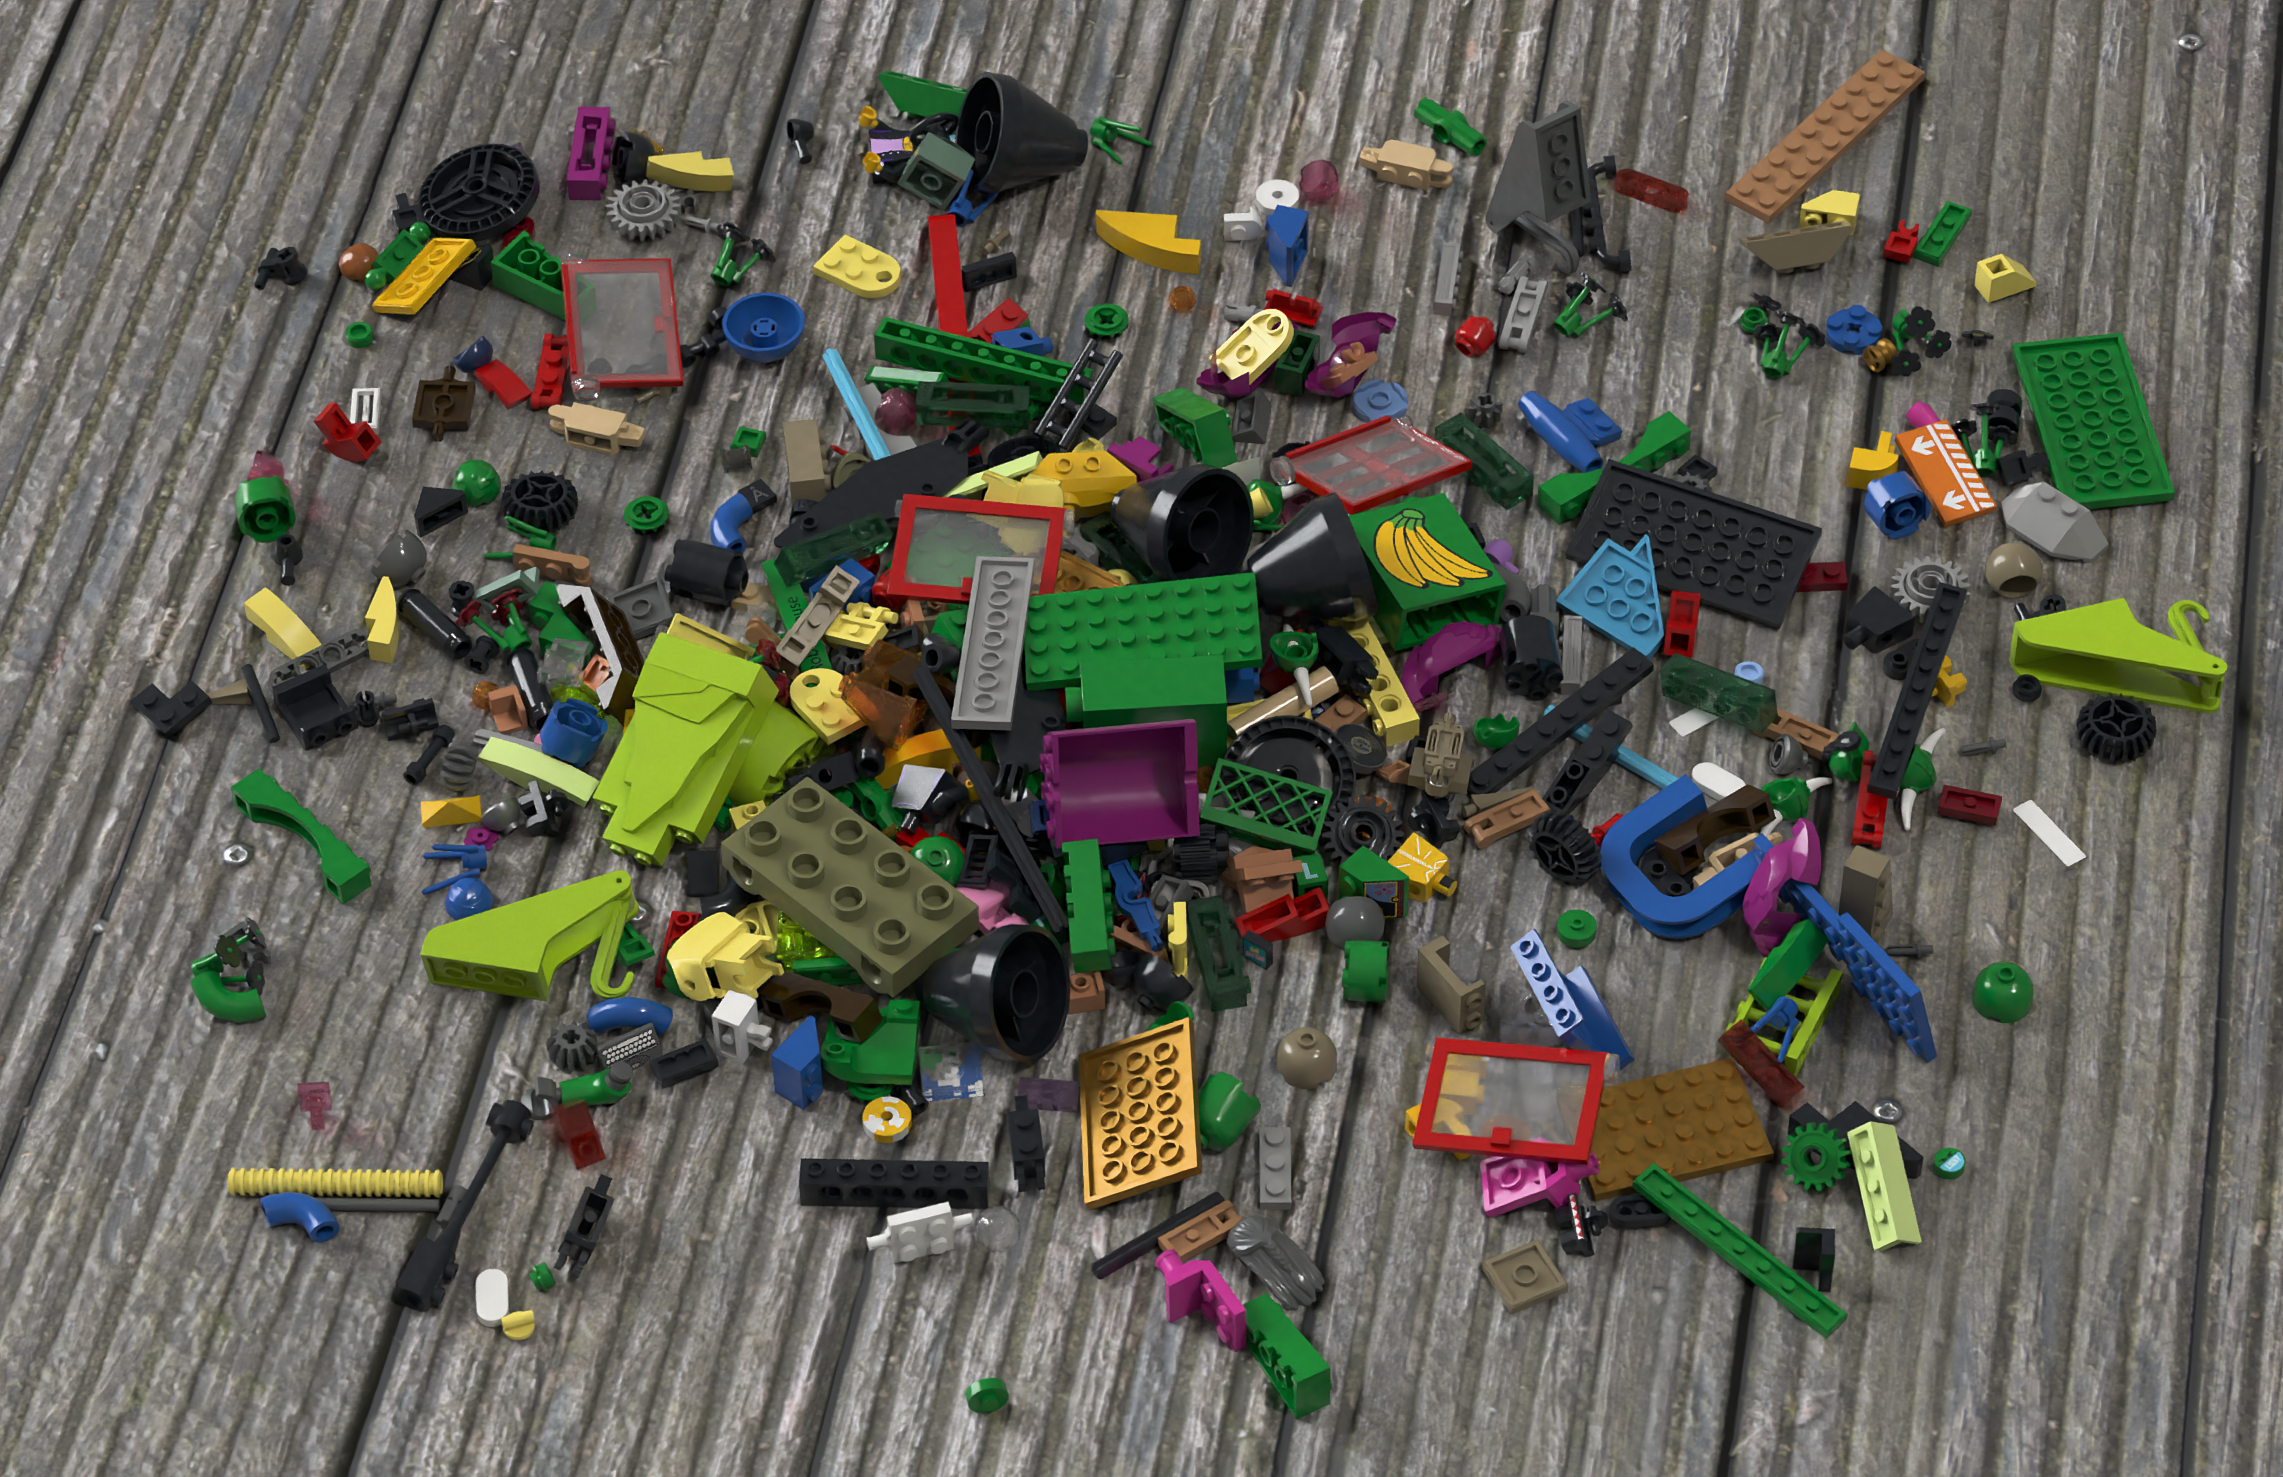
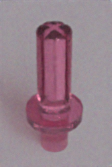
M1445 691L1438 695L1431 692V697L1413 704L1416 713L1434 706L1436 709L1440 708V703L1449 699L1447 692Z

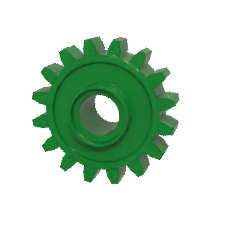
M1815 1122L1807 1123V1130L1803 1126L1795 1128L1797 1135L1790 1134L1786 1137L1791 1144L1781 1148L1782 1151L1788 1153V1157L1781 1160V1163L1789 1164L1790 1166L1785 1172L1786 1176L1794 1174L1796 1177L1793 1184L1798 1185L1805 1182L1804 1190L1807 1191L1812 1190L1814 1184L1817 1192L1825 1190V1183L1829 1188L1836 1186L1835 1178L1844 1179L1846 1175L1842 1170L1851 1165V1163L1846 1161V1156L1851 1154V1150H1847L1844 1147L1847 1139H1840L1837 1136L1839 1131L1837 1128L1830 1131L1827 1130V1123H1821L1818 1129ZM1813 1149H1817L1821 1153L1822 1160L1819 1165L1814 1163L1811 1158Z

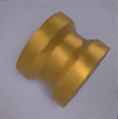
M1886 338L1877 341L1876 346L1870 345L1863 351V357L1867 366L1876 373L1884 370L1885 365H1892L1891 358L1898 355L1893 343Z

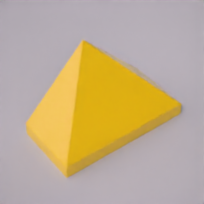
M480 795L421 802L423 828L480 822L482 818Z

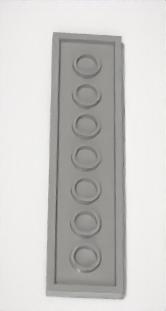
M976 557L951 717L952 729H1012L1028 619V604L1035 571V558Z

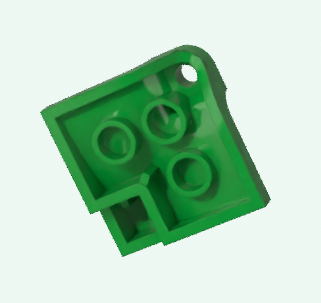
M907 999L889 1000V1005L879 1010L883 1020L862 1044L839 1038L831 1018H829L825 1043H822L820 1053L821 1067L835 1077L849 1082L912 1085L918 1051L920 1001H910Z

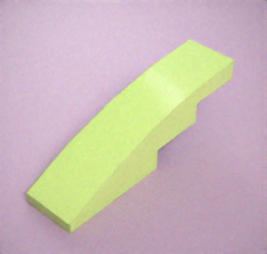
M495 737L489 739L477 758V761L527 790L529 788L528 783L537 780L541 791L548 794L550 790L555 789L557 792L565 793L568 799L584 808L600 783L599 780L551 756Z

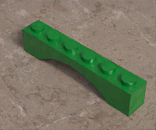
M1668 411L1647 424L1645 434L1640 443L1630 454L1618 462L1648 472L1659 469L1667 462L1684 455L1690 450L1691 429ZM1604 468L1591 472L1560 473L1539 485L1538 506L1559 525L1575 518L1586 509Z
M258 768L231 786L235 807L252 822L282 827L308 842L321 860L325 889L343 905L372 886L369 874L371 868L367 861L362 857L358 858L345 841L340 842L326 824L321 825L310 809H304L300 806L291 792H285L280 788L273 776H267Z

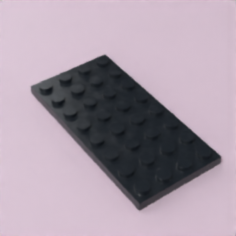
M1608 459L1566 550L1565 556L1568 560L1586 565L1607 539L1631 552L1646 534L1650 539L1657 589L1672 593V590L1701 594V604L1780 630L1822 535V528Z

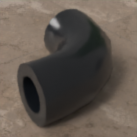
M931 633L922 643L921 663L922 666H927L931 673L952 672L960 665L962 652L954 641L938 633Z
M727 870V885L725 889L717 895L700 898L702 917L721 906H725L729 915L735 917L736 914L751 903L755 895L740 887Z

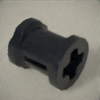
M463 580L454 582L448 590L449 596L453 600L451 605L452 614L457 618L460 617V612L474 600V586L470 582Z
M485 635L479 636L473 651L464 658L465 665L475 673H486L492 657L497 656L500 652L499 644L493 638Z

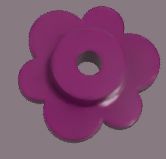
M487 826L481 828L473 827L467 831L464 845H484L486 851H491L494 847L493 844L498 841V834L490 831V828Z

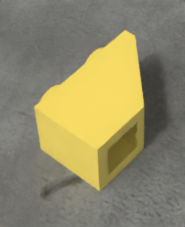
M1832 190L1802 204L1799 228L1845 220L1852 225L1853 230L1849 235L1853 236L1860 194Z
M2003 254L1977 262L1974 286L1988 303L2036 287L2037 282L2026 268Z

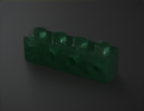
M1675 653L1660 670L1663 696L1760 733H1763L1778 715L1774 689Z

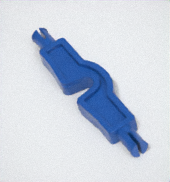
M1123 859L1107 865V869L1110 871V878L1115 886L1116 904L1119 911L1132 921L1142 941L1148 940L1153 952H1157V947L1161 951L1164 948V944L1159 937L1161 934L1160 924L1154 914L1150 899L1131 900L1143 892V887L1128 860Z

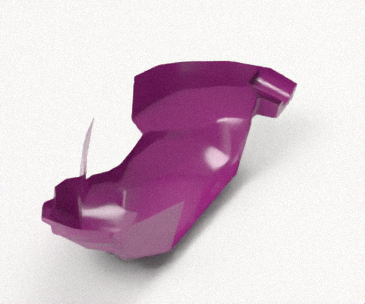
M1364 312L1348 315L1332 324V341L1337 346L1330 358L1318 366L1317 348L1315 370L1308 374L1305 388L1309 392L1334 398L1352 393L1368 368L1357 377L1354 375L1333 389L1326 390L1322 380L1331 374L1329 370L1340 363H1347L1343 359L1341 351L1351 348L1350 344L1361 342L1364 347V354L1373 351L1377 353L1379 335L1381 333L1390 334L1397 318L1387 313Z
M1281 322L1276 323L1272 330L1277 329ZM1291 322L1293 329L1299 330V325ZM1215 349L1211 358L1212 367L1201 372V376L1196 379V384L1201 386L1202 390L1213 394L1242 398L1250 394L1275 369L1279 358L1250 385L1249 371L1233 380L1223 371L1218 373Z
M1465 621L1446 624L1438 633L1429 637L1423 646L1417 645L1409 654L1404 664L1400 681L1412 705L1416 703L1424 704L1422 696L1438 694L1439 674L1486 652L1487 670L1501 656L1499 645V632L1501 629L1490 623L1487 627Z
M1799 818L1793 827V839L1777 844L1767 851L1754 872L1744 897L1743 912L1745 924L1750 931L1752 939L1755 941L1758 951L1764 958L1768 957L1773 948L1781 946V937L1790 931L1792 926L1803 916V914L1776 912L1777 897L1783 884L1790 878L1798 881L1818 885L1821 873L1819 837L1814 824L1806 818Z

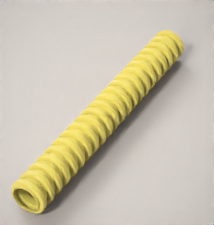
M231 1168L228 1174V1191L231 1196H235L237 1193H240L241 1196H245L246 1193H249L250 1196H255L256 1193H259L260 1196H265L266 1193L273 1195L275 1193L294 1192L308 1193L312 1197L314 1194H317L319 1197H323L324 1194H327L328 1197H332L334 1194H337L338 1197H342L343 1194H347L348 1197H352L353 1194H356L357 1197H362L363 1194H366L367 1197H372L373 1194H376L377 1197H381L382 1194H385L386 1197H391L392 1194H395L397 1198H400L402 1194H405L406 1198H410L411 1195H415L416 1198H420L421 1195H424L425 1198H430L431 1195L439 1198L443 1191V1175L440 1170H435V1173H431L430 1170H426L425 1173H422L421 1170H416L415 1173H412L411 1170L407 1169L405 1173H402L401 1169H397L396 1172H392L391 1169H387L386 1172H383L382 1169H378L376 1172H373L372 1169H368L367 1172H363L362 1169H358L357 1172H354L353 1169H348L347 1172H344L343 1169H338L337 1172H334L333 1169H328V1172H325L324 1169H319L318 1172H315L313 1168H310L308 1172H305L304 1168H300L299 1171H295L294 1168H290L289 1171H286L285 1168H280L279 1171H276L275 1168H271L269 1171H266L265 1168H261L260 1171H257L256 1168H251L250 1171H247L246 1168H241L240 1171H237L236 1168Z

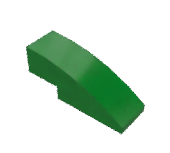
M1810 919L1794 924L1781 946L1771 950L1747 991L1768 1011L1779 997L1786 996L1820 955L1829 939Z

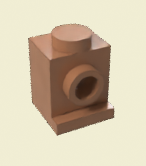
M1100 971L1069 975V1015L1105 1009V989Z

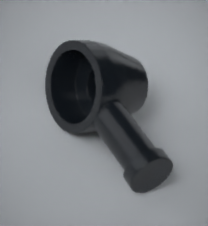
M789 119L787 122L788 141L791 146L796 147L799 162L807 164L811 162L812 156L805 142L813 139V125L809 121Z
M286 534L278 538L274 549V557L276 563L282 566L281 583L290 586L295 583L294 566L303 559V551L297 540L292 535Z

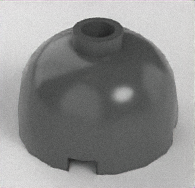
M409 530L404 531L406 534L404 538L397 535L384 548L377 558L381 562L378 569L374 565L371 569V573L380 581L383 576L389 577L391 585L394 587L406 586L411 581L416 584L426 573L423 567L427 562V551L419 538Z

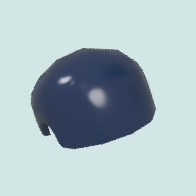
M482 336L473 345L454 357L452 361L461 372L473 374L474 370L491 362L493 356L492 345Z

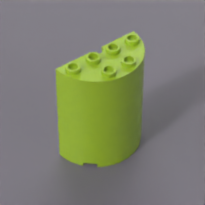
M773 701L727 797L736 807L763 800L767 808L772 804L773 795L780 793L784 795L786 793L783 788V781L789 778V768L816 756L834 753L836 751L835 742L828 745L804 719L787 708L782 707L778 702Z

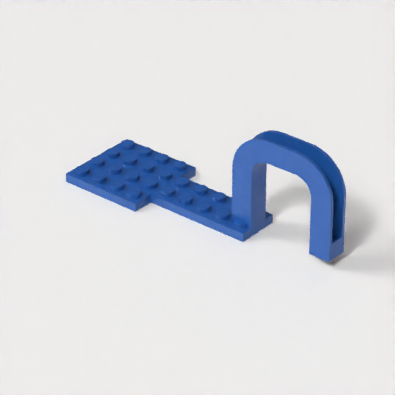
M1686 774L1613 824L1606 833L1600 850L1602 856L1600 862L1605 879L1615 898L1644 929L1655 935L1672 939L1700 935L1743 908L1744 897L1754 872L1767 851L1774 847L1762 833L1753 839L1755 847L1753 850L1690 893L1672 897L1658 891L1635 864L1644 852L1655 845L1654 840L1707 809L1703 792ZM1793 878L1787 880L1779 891V898L1784 904L1790 903L1794 907L1795 914H1803L1800 918L1801 922L1810 919L1829 939L1827 944L1834 958L1839 962L1843 960L1848 965L1847 969L1854 980L1851 984L1855 992L1861 998L1866 996L1870 1000L1869 1004L1875 1014L1879 1017L1883 1015L1888 1020V1026L1897 1037L1900 1035L1904 1037L1906 1045L1913 1055H1920L1927 1063L1936 1058L1937 1053L1921 990L1848 912L1839 916L1809 883Z

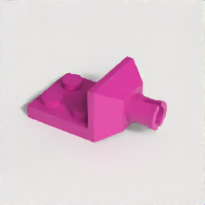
M1538 1139V1140L1533 1141V1142L1549 1143V1142H1547V1141H1545V1140H1543V1139ZM1591 1150L1588 1165L1496 1156L1480 1161L1485 1212L1492 1218L1546 1197L1556 1208L1569 1204L1567 1195L1576 1193L1577 1196L1579 1195V1181L1585 1177L1600 1173L1598 1168L1599 1162L1595 1153Z
M1174 1249L1161 1253L1155 1261V1266L1165 1277L1166 1316L1169 1323L1201 1308L1205 1318L1208 1321L1212 1320L1217 1326L1218 1335L1224 1343L1228 1342L1235 1352L1245 1348L1246 1309L1210 1260H1192L1184 1264Z

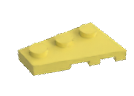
M679 613L674 615L667 631L669 635L745 660L749 656L753 657L756 650Z

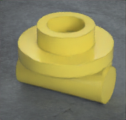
M532 1310L517 1311L508 1316L501 1317L504 1333L510 1339L523 1340L534 1332L535 1319Z

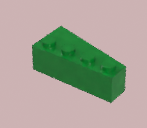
M1268 1294L1242 1304L1246 1309V1346L1296 1420L1329 1405L1330 1390L1333 1388L1330 1380V1366L1285 1315L1280 1304L1275 1303Z

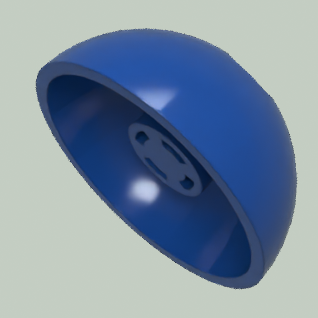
M756 293L734 302L725 312L722 324L724 335L736 353L753 362L770 363L786 357L797 347L804 332L805 317L801 307L784 295Z

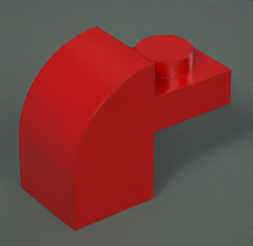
M336 402L329 403L313 421L326 438L323 442L324 447L336 457L349 462L367 460L381 444V440L366 421L351 423Z
M1672 590L1663 655L1693 657L1701 594Z

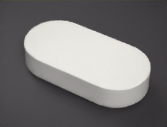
M1700 763L1692 770V781L1702 792L1718 801L1746 785L1743 780L1713 763Z
M498 1269L485 1270L476 1279L477 1316L480 1323L487 1327L502 1325L501 1317L509 1315L508 1279L505 1273Z

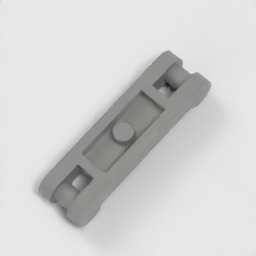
M1520 276L1500 337L1499 349L1508 350L1513 348L1518 349L1520 353L1527 354L1538 314L1547 293V280L1539 279V282L1529 280V277ZM1512 335H1517V336H1521V337H1520V338H1515V337H1511V336H1512Z

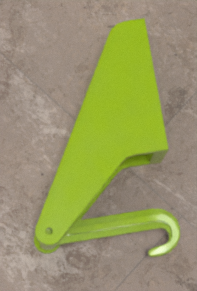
M2125 598L2014 622L2009 662L2018 677L2024 674L2033 675L2039 680L2041 685L2107 696L2109 692L2113 696H2118L2122 692L2125 698L2133 695L2135 701L2211 714L2220 709V697L2224 676L2227 672V663L2224 660L2203 650L2184 614L2188 611L2194 612L2204 623L2209 622L2210 615L2201 604L2192 600L2178 601L2169 608L2167 620L2177 640L2140 624L2132 614ZM2158 669L2196 675L2201 688Z
M616 870L433 928L427 933L420 953L429 982L547 1001L556 970L562 964L600 940L590 979L592 989L597 996L606 1000L625 996L630 991L634 982V974L632 972L626 974L622 985L618 988H610L608 983L625 923L632 920L639 912V906L635 900L632 888V879L628 872Z

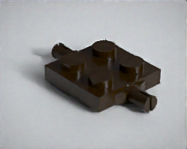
M449 366L444 368L442 379L419 380L412 417L413 428H434L431 438L436 442L438 438L439 442L443 441L445 429H469L476 391L475 382L454 379L456 369L453 366H450V371Z

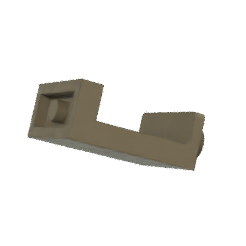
M1441 936L1418 949L1417 988L1460 1035L1469 1029H1475L1484 1021L1486 984L1480 980L1470 986H1466L1449 968L1450 943L1444 936Z

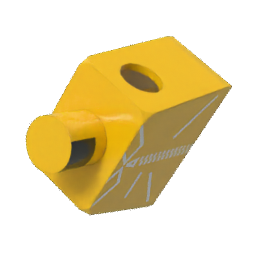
M1414 832L1388 860L1390 864L1409 876L1408 898L1422 903L1427 902L1436 891L1450 897L1457 887V881L1448 877V857Z

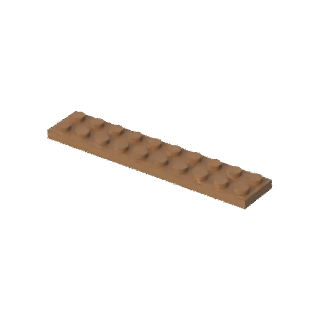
M1881 49L1726 192L1725 201L1770 224L1925 79V71Z

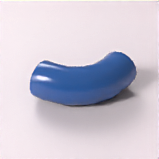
M738 493L732 496L716 510L711 520L710 533L713 545L744 553L747 542L740 535L738 529L740 525L753 517V512L749 502L742 494Z
M636 997L612 998L591 1006L587 1012L589 1026L598 1034H605L617 1028H639L652 1023L656 1035H662L669 1028L673 1017L671 1008L648 999Z
M284 1192L260 1198L261 1207L270 1228L285 1223L299 1224L307 1230L311 1240L314 1242L328 1241L339 1232L340 1226L326 1204L308 1194Z

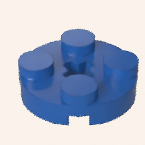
M1853 305L1848 309L1837 311L1827 319L1826 339L1830 346L1839 352L1845 353V350L1854 351L1853 355H1863L1866 347L1870 345L1876 346L1877 341L1881 338L1882 325L1879 319L1866 311V308L1862 305ZM1849 330H1857V331H1859V333H1856V332H1854V331H1850V332H1848V331H1849Z

